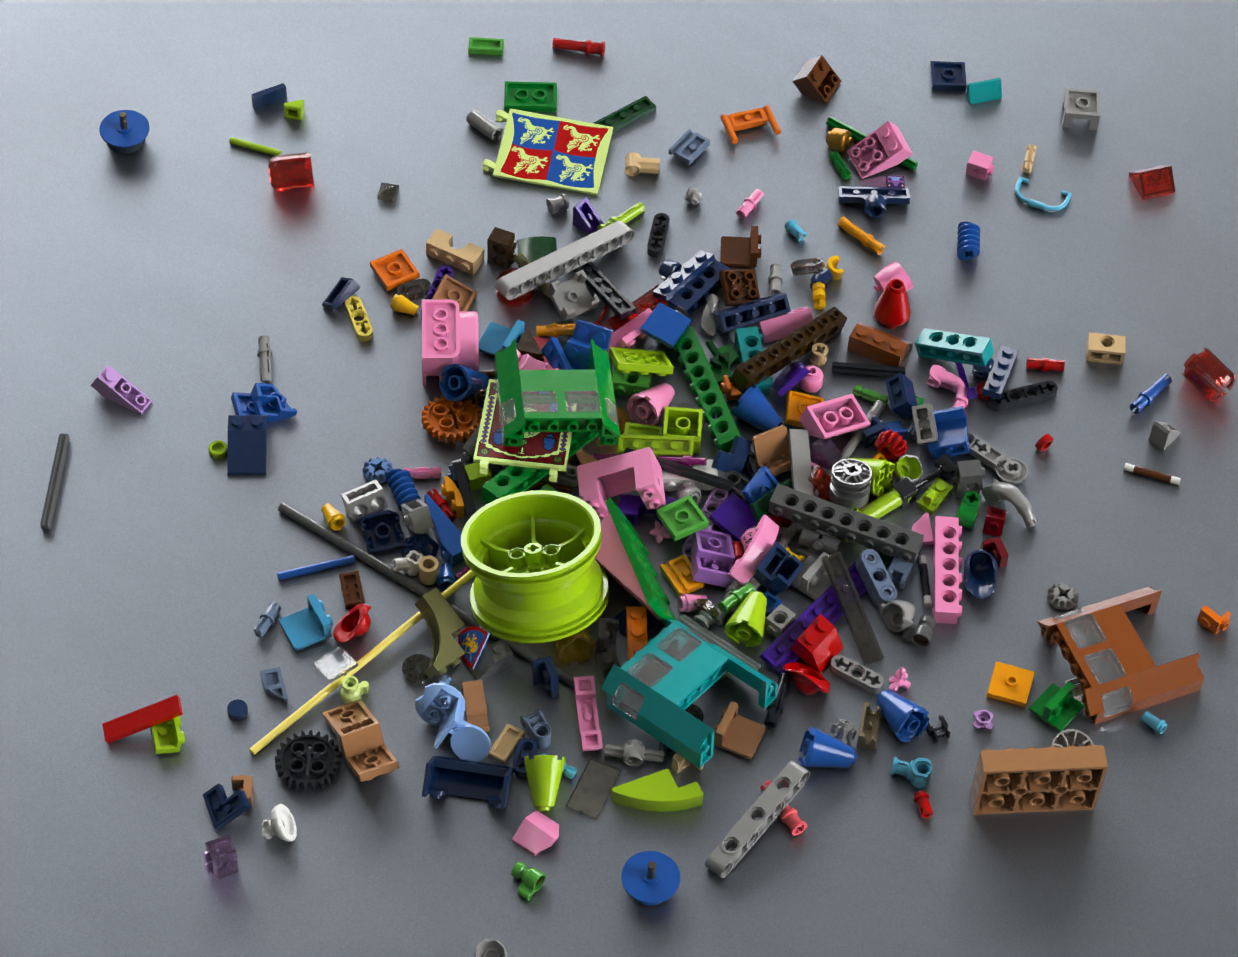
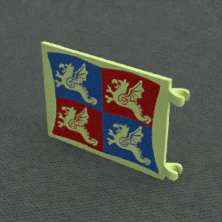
M510 109L509 114L502 110L496 111V122H506L497 161L494 163L491 160L485 159L482 164L484 172L494 171L493 177L598 196L613 127Z

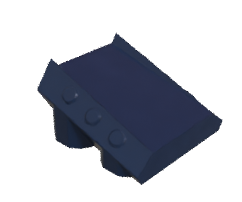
M386 510L368 514L359 519L369 554L406 546L404 533L400 526V517L397 512Z

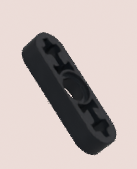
M658 213L653 218L647 245V253L653 258L662 256L670 222L669 216L665 213ZM661 233L663 236L658 238L654 234ZM655 244H658L657 250H654Z

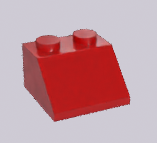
M821 614L790 647L807 665L819 673L844 648L836 627Z

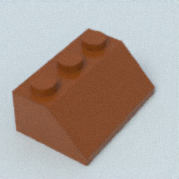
M857 323L849 336L847 350L885 366L900 367L913 343L865 323Z

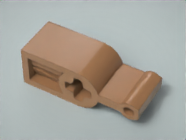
M482 680L462 682L461 689L462 696L465 699L467 722L489 733Z

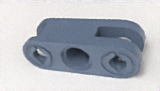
M894 557L888 569V574L893 582L900 584V589H904L917 559L913 564Z
M866 549L856 560L855 566L872 602L876 607L880 608L881 603L886 604L894 601L897 597V591L879 554L873 549Z

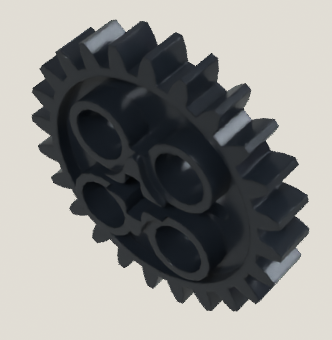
M312 730L309 731L308 735L301 731V736L298 737L297 734L293 733L294 739L287 737V744L280 743L281 749L276 750L275 769L278 772V777H282V783L288 782L289 788L296 785V791L304 787V791L307 792L308 788L311 787L313 792H315L316 786L324 789L323 783L331 785V779H337L336 773H340V766H342L341 752H339V746L334 745V739L328 741L327 734L321 737L319 731L316 735H313ZM311 746V751H310L311 758H310V761H309V775H308V776H305V775H306V764H307V751H308V747Z

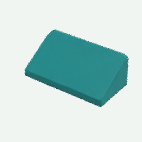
M1001 78L968 83L966 98L969 104L1001 99Z

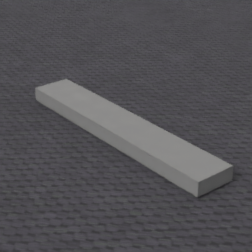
M789 429L788 437L793 489L814 496L808 430ZM796 523V532H802L803 528L813 531L817 530L801 523Z

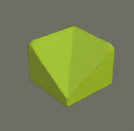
M303 99L284 103L285 118L302 120L305 111Z

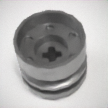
M842 459L836 462L832 467L829 491L831 502L849 509L864 507L869 500L872 477L870 466L857 459Z

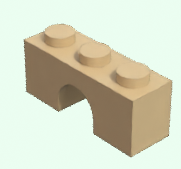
M437 228L426 242V255L474 275L484 262V249L470 242L464 248H452L453 235Z

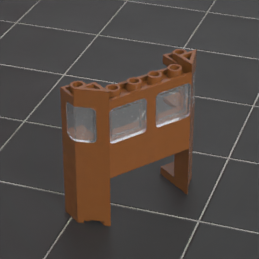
M1149 586L1038 621L1042 637L1047 640L1050 646L1054 644L1059 645L1063 658L1070 664L1072 674L1076 675L1079 680L1080 688L1084 692L1081 701L1085 706L1087 717L1091 718L1094 725L1201 690L1204 675L1201 669L1198 668L1199 653L1156 666L1125 613L1140 607H1144L1148 615L1155 613L1162 590L1155 591Z

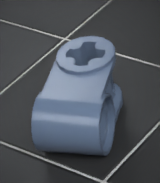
M538 708L532 714L520 716L523 729L537 743L538 748L544 749L549 747L551 744V727L542 711Z

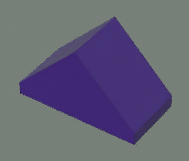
M584 197L573 207L572 225L588 235L596 232L598 225L604 224L587 197Z

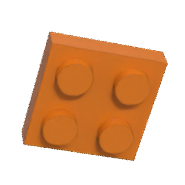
M403 249L370 262L371 269L387 291L420 278L418 270Z

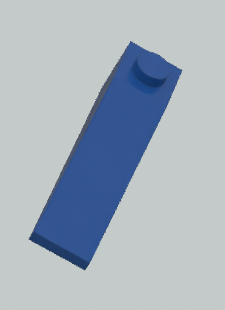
M426 494L424 495V503L429 508L434 526L432 529L439 545L441 557L446 563L448 562L452 567H455L464 561L461 548L462 533L432 498Z

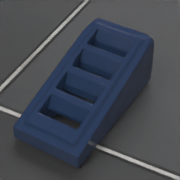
M341 277L322 303V306L324 308L336 309L357 292L360 286L354 279Z

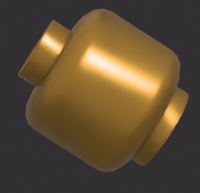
M841 128L832 129L826 137V143L829 148L838 152H846L852 147L854 141L851 132Z

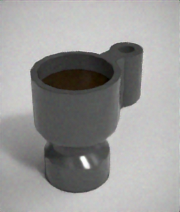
M928 615L921 616L915 628L907 627L904 630L902 640L904 642L911 641L918 647L929 646L933 637L932 630L935 625V619Z

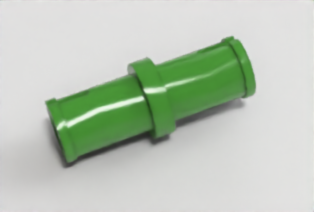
M746 582L739 589L731 591L727 598L718 603L719 609L723 613H727L736 605H740L750 592L755 591L753 585Z

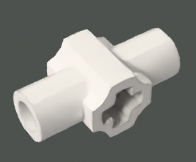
M416 550L409 551L405 558L393 559V570L404 571L409 576H416L419 572V561L424 556Z

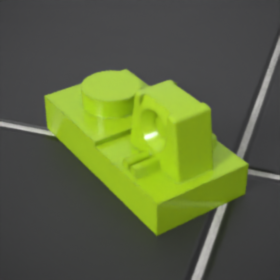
M937 477L917 501L916 506L933 515L951 494L954 486Z

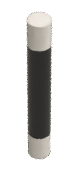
M920 555L918 558L924 607L929 608L932 606L927 559L925 555Z

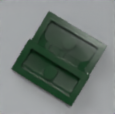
M539 236L517 240L518 254L522 252L530 262H534L557 250L556 238Z

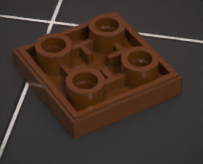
M755 269L721 270L719 272L725 306H738L760 299Z

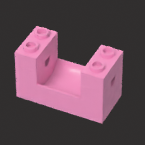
M651 447L577 466L580 497L583 496V501L585 502L590 500L589 505L591 507L596 506L594 510L596 513H600L598 516L600 520H603L610 513L605 503L609 497L636 490L647 510L657 509L666 505L662 468Z

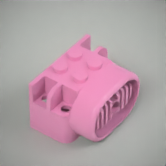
M422 300L423 386H426V376H439V382H441V372L450 364H460L479 371L478 313L475 311L459 312V304L454 300Z

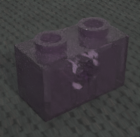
M229 834L205 842L206 851L203 852L206 861L205 867L208 874L212 873L215 881L239 872L236 849Z

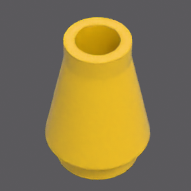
M395 294L390 308L396 312L415 316L419 306L403 295Z
M331 504L323 505L321 511L324 514L328 527L335 531L342 529L345 525V516Z

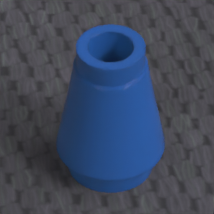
M443 563L440 568L437 586L441 591H445L456 582L450 563Z

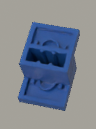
M578 319L573 336L566 341L564 353L572 369L588 370L591 339L603 351H608L613 330Z

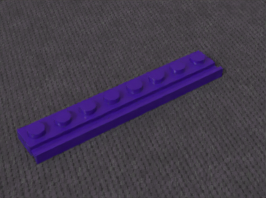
M856 561L759 656L773 671L776 670L779 673L778 675L786 672L782 668L784 665L796 662L800 658L790 647L820 614L831 624H834L867 591L856 569Z

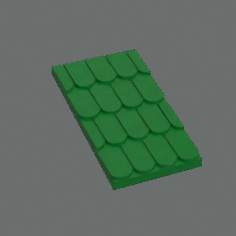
M609 497L605 503L610 513L600 522L602 542L595 559L609 576L666 625V619L676 620L669 607L670 601L657 579L658 574L648 557L650 553L637 530Z

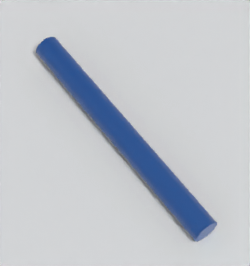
M354 555L282 571L277 573L278 580H283L355 563Z

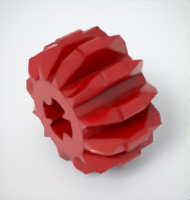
M889 429L878 436L874 443L876 446L875 450L881 452L891 462L898 461L908 449L906 446L907 441L903 440V436L898 435L897 431L893 432Z

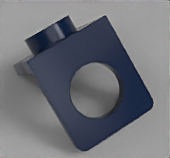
M426 533L405 539L406 546L402 548L401 553L406 555L409 554V551L416 550L421 551L425 556L431 555L436 557L439 545ZM427 543L431 544L432 553L428 552Z

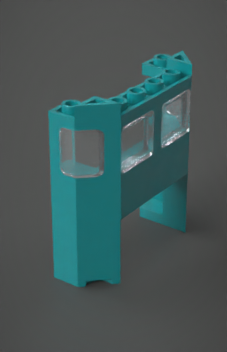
M666 619V628H663L659 635L654 639H650L644 648L638 650L621 667L615 664L612 666L601 689L606 692V706L701 768L713 757L714 729L685 711V709L727 672L759 692L758 706L763 709L777 698L778 684L677 620Z

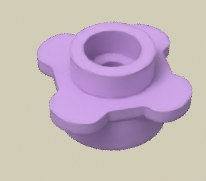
M987 710L974 712L975 722L973 726L975 728H986L988 730L993 728V714Z

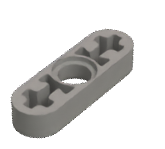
M836 655L831 659L830 670L833 674L873 694L879 693L882 690L884 679L880 674L843 655ZM859 671L862 673V676L856 678L851 673Z

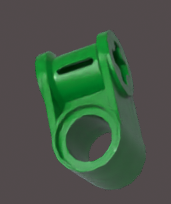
M975 491L965 493L955 517L959 518L960 526L973 529L981 501L980 495Z

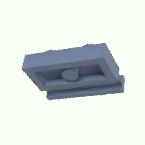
M689 129L669 148L668 154H673L678 160L690 165L710 145V140L698 133L694 134Z

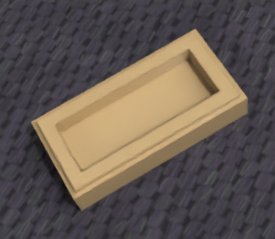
M507 723L491 747L487 757L506 765L516 750L518 742L524 738L525 731Z

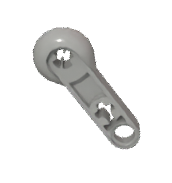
M968 432V438L971 440V443H969V455L995 470L999 479L1005 483L1015 485L1026 479L1028 467L1022 460L1008 457L984 440Z

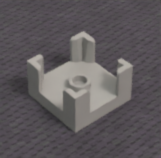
M1065 88L1062 108H1064L1062 127L1071 128L1073 119L1090 120L1089 130L1097 131L1100 120V91Z
M584 270L576 272L572 279L560 284L559 280L552 282L547 290L563 322L595 310L600 302L596 294L592 297L585 285L587 276Z

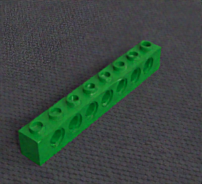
M690 326L685 330L673 348L676 353H680L678 360L682 367H686L683 371L687 380H692V383L689 385L693 394H698V397H695L699 408H704L703 417L706 422H710L707 427L711 435L716 436V439L713 440L717 449H722V451L729 453L735 436L741 437L698 337L693 327Z
M587 407V408H585V409H584L583 411H581V412H594V411H592L591 409H589V408ZM572 432L568 459L599 436V432ZM508 466L503 471L498 472L490 481H486L483 484L482 500L488 504L507 495L525 492L549 474L550 470Z

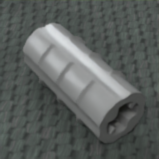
M477 109L470 111L466 121L473 128L483 133L485 137L495 141L502 134V128Z

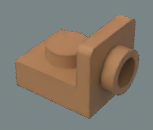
M232 776V790L241 789L245 791L249 805L252 808V776Z

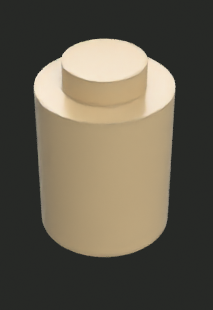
M424 556L419 561V580L424 585H433L437 582L439 576V563L433 556Z

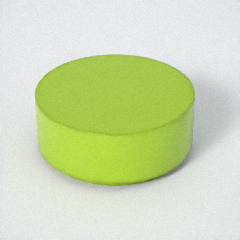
M216 440L210 443L208 447L210 457L219 460L227 456V444L224 441Z

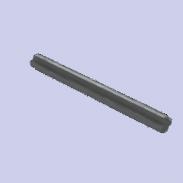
M61 433L58 438L40 523L42 529L49 530L52 526L70 441L67 433Z

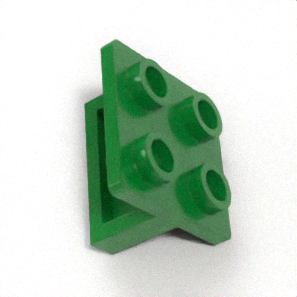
M1068 681L1062 688L1052 683L1034 701L1029 710L1057 731L1062 732L1081 712L1084 705L1074 698L1073 691L1075 685Z

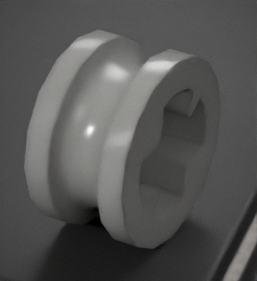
M702 610L694 617V621L706 629L714 623L713 618Z

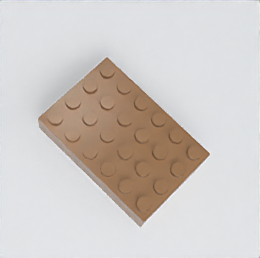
M1104 745L1028 747L1026 749L1007 748L1005 750L986 749L980 751L970 790L973 815L1094 810L1108 768Z

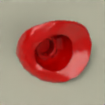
M357 604L341 617L333 630L334 639L338 643H347L354 637L364 635L369 630L371 624L370 616L367 613L371 606Z
M793 662L782 667L793 676L795 686L801 693L813 695L819 690L822 693H829L830 683L808 665Z

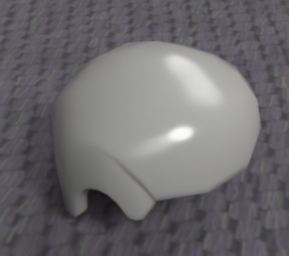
M485 938L476 945L474 957H507L505 947L498 940Z

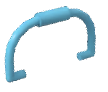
M1019 177L1015 186V193L1022 202L1043 211H1056L1066 207L1072 196L1070 192L1062 190L1061 194L1066 196L1065 201L1059 206H1047L1045 203L1032 199L1028 200L1021 195L1019 191L1022 182L1028 184L1029 179Z

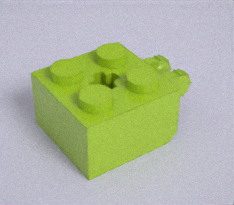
M665 406L663 436L694 437L693 453H700L703 409Z

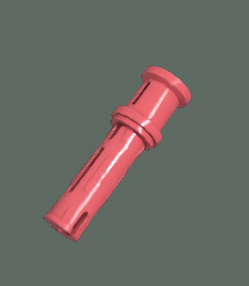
M770 780L764 782L767 787L771 783ZM762 784L760 789L764 791L767 787ZM787 805L780 813L781 821L789 826L793 836L801 834L807 828V823L800 819L795 808Z

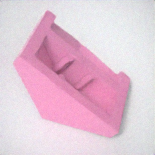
M536 810L524 818L512 838V842L536 856L539 852L551 847L559 838V824Z

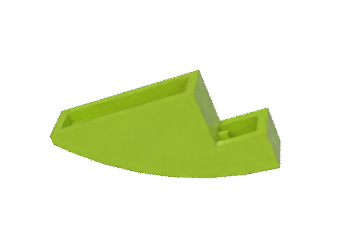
M668 768L611 788L612 802L632 809L670 812L703 805L704 794L698 782L696 781L678 788Z

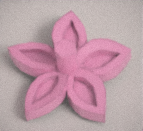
M655 520V529L650 530L649 534L656 535L655 540L659 544L663 538H671V536L666 531L667 529L664 525L661 526L660 522Z

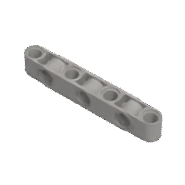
M790 761L707 858L705 866L721 878L726 877L809 779L810 772L796 762ZM757 817H761V818H762L761 820H758V821H755V820H754V819L757 818ZM732 847H735V848H736V849L733 850V851H728L729 848H732Z

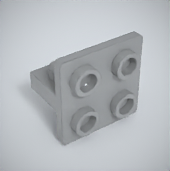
M823 552L817 560L808 556L803 561L804 566L791 583V586L817 600L840 577V574L830 568V555Z

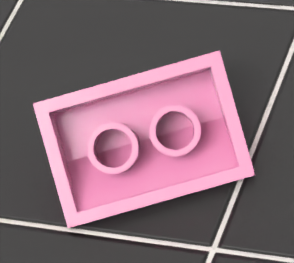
M853 394L808 406L799 418L804 429L808 430L809 435L821 439L861 429L871 424Z

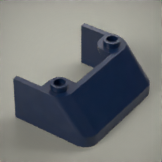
M433 756L426 763L422 797H426L429 794L431 798L441 799L446 794L487 800V802L491 803V807L504 809L508 803L514 768L457 758Z

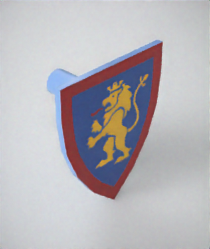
M472 626L461 631V634L458 636V644L465 652L462 656L463 661L474 670L482 650L486 647L485 644L490 633L481 627Z

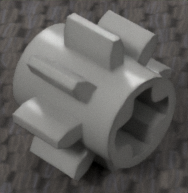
M840 719L838 723L832 724L830 733L834 734L833 738L847 744L848 740H854L857 731L853 730V723Z

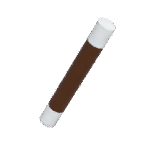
M1125 463L1124 470L1175 485L1180 484L1181 478L1128 463Z

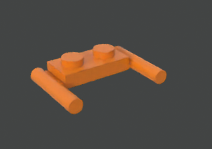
M765 105L763 108L720 116L732 144L738 142L734 131L767 125V121H769L775 135L781 133V129L769 105Z

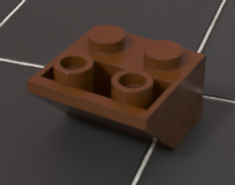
M820 55L808 59L792 82L802 95L826 103L841 80L825 58Z

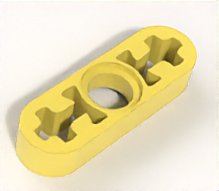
M351 296L345 301V310L355 335L359 341H370L373 337V328L363 303L359 297ZM358 316L364 318L362 321L354 320V318Z

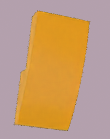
M444 476V484H441V495L445 496L448 503H451L452 511H456V518L464 517V503L461 493L455 483L448 476Z

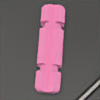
M430 467L404 468V470L410 472V477H415V479H427L431 476L433 478L441 477L440 467H433V469H430Z

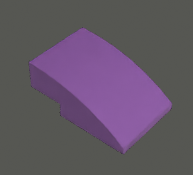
M702 529L693 533L691 544L693 581L725 588L730 586L734 579L728 574L735 560L731 535L708 529Z

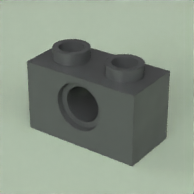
M980 460L957 462L952 483L956 500L963 499L968 491H975L979 494L980 490L983 489L982 480L985 478V468L981 467Z

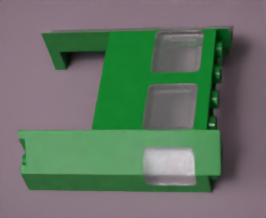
M515 339L511 341V345L501 352L499 350L495 352L494 370L503 446H522L525 432H599V445H618L619 437L621 436L608 351H603L595 344L593 339L590 341L588 370H519Z

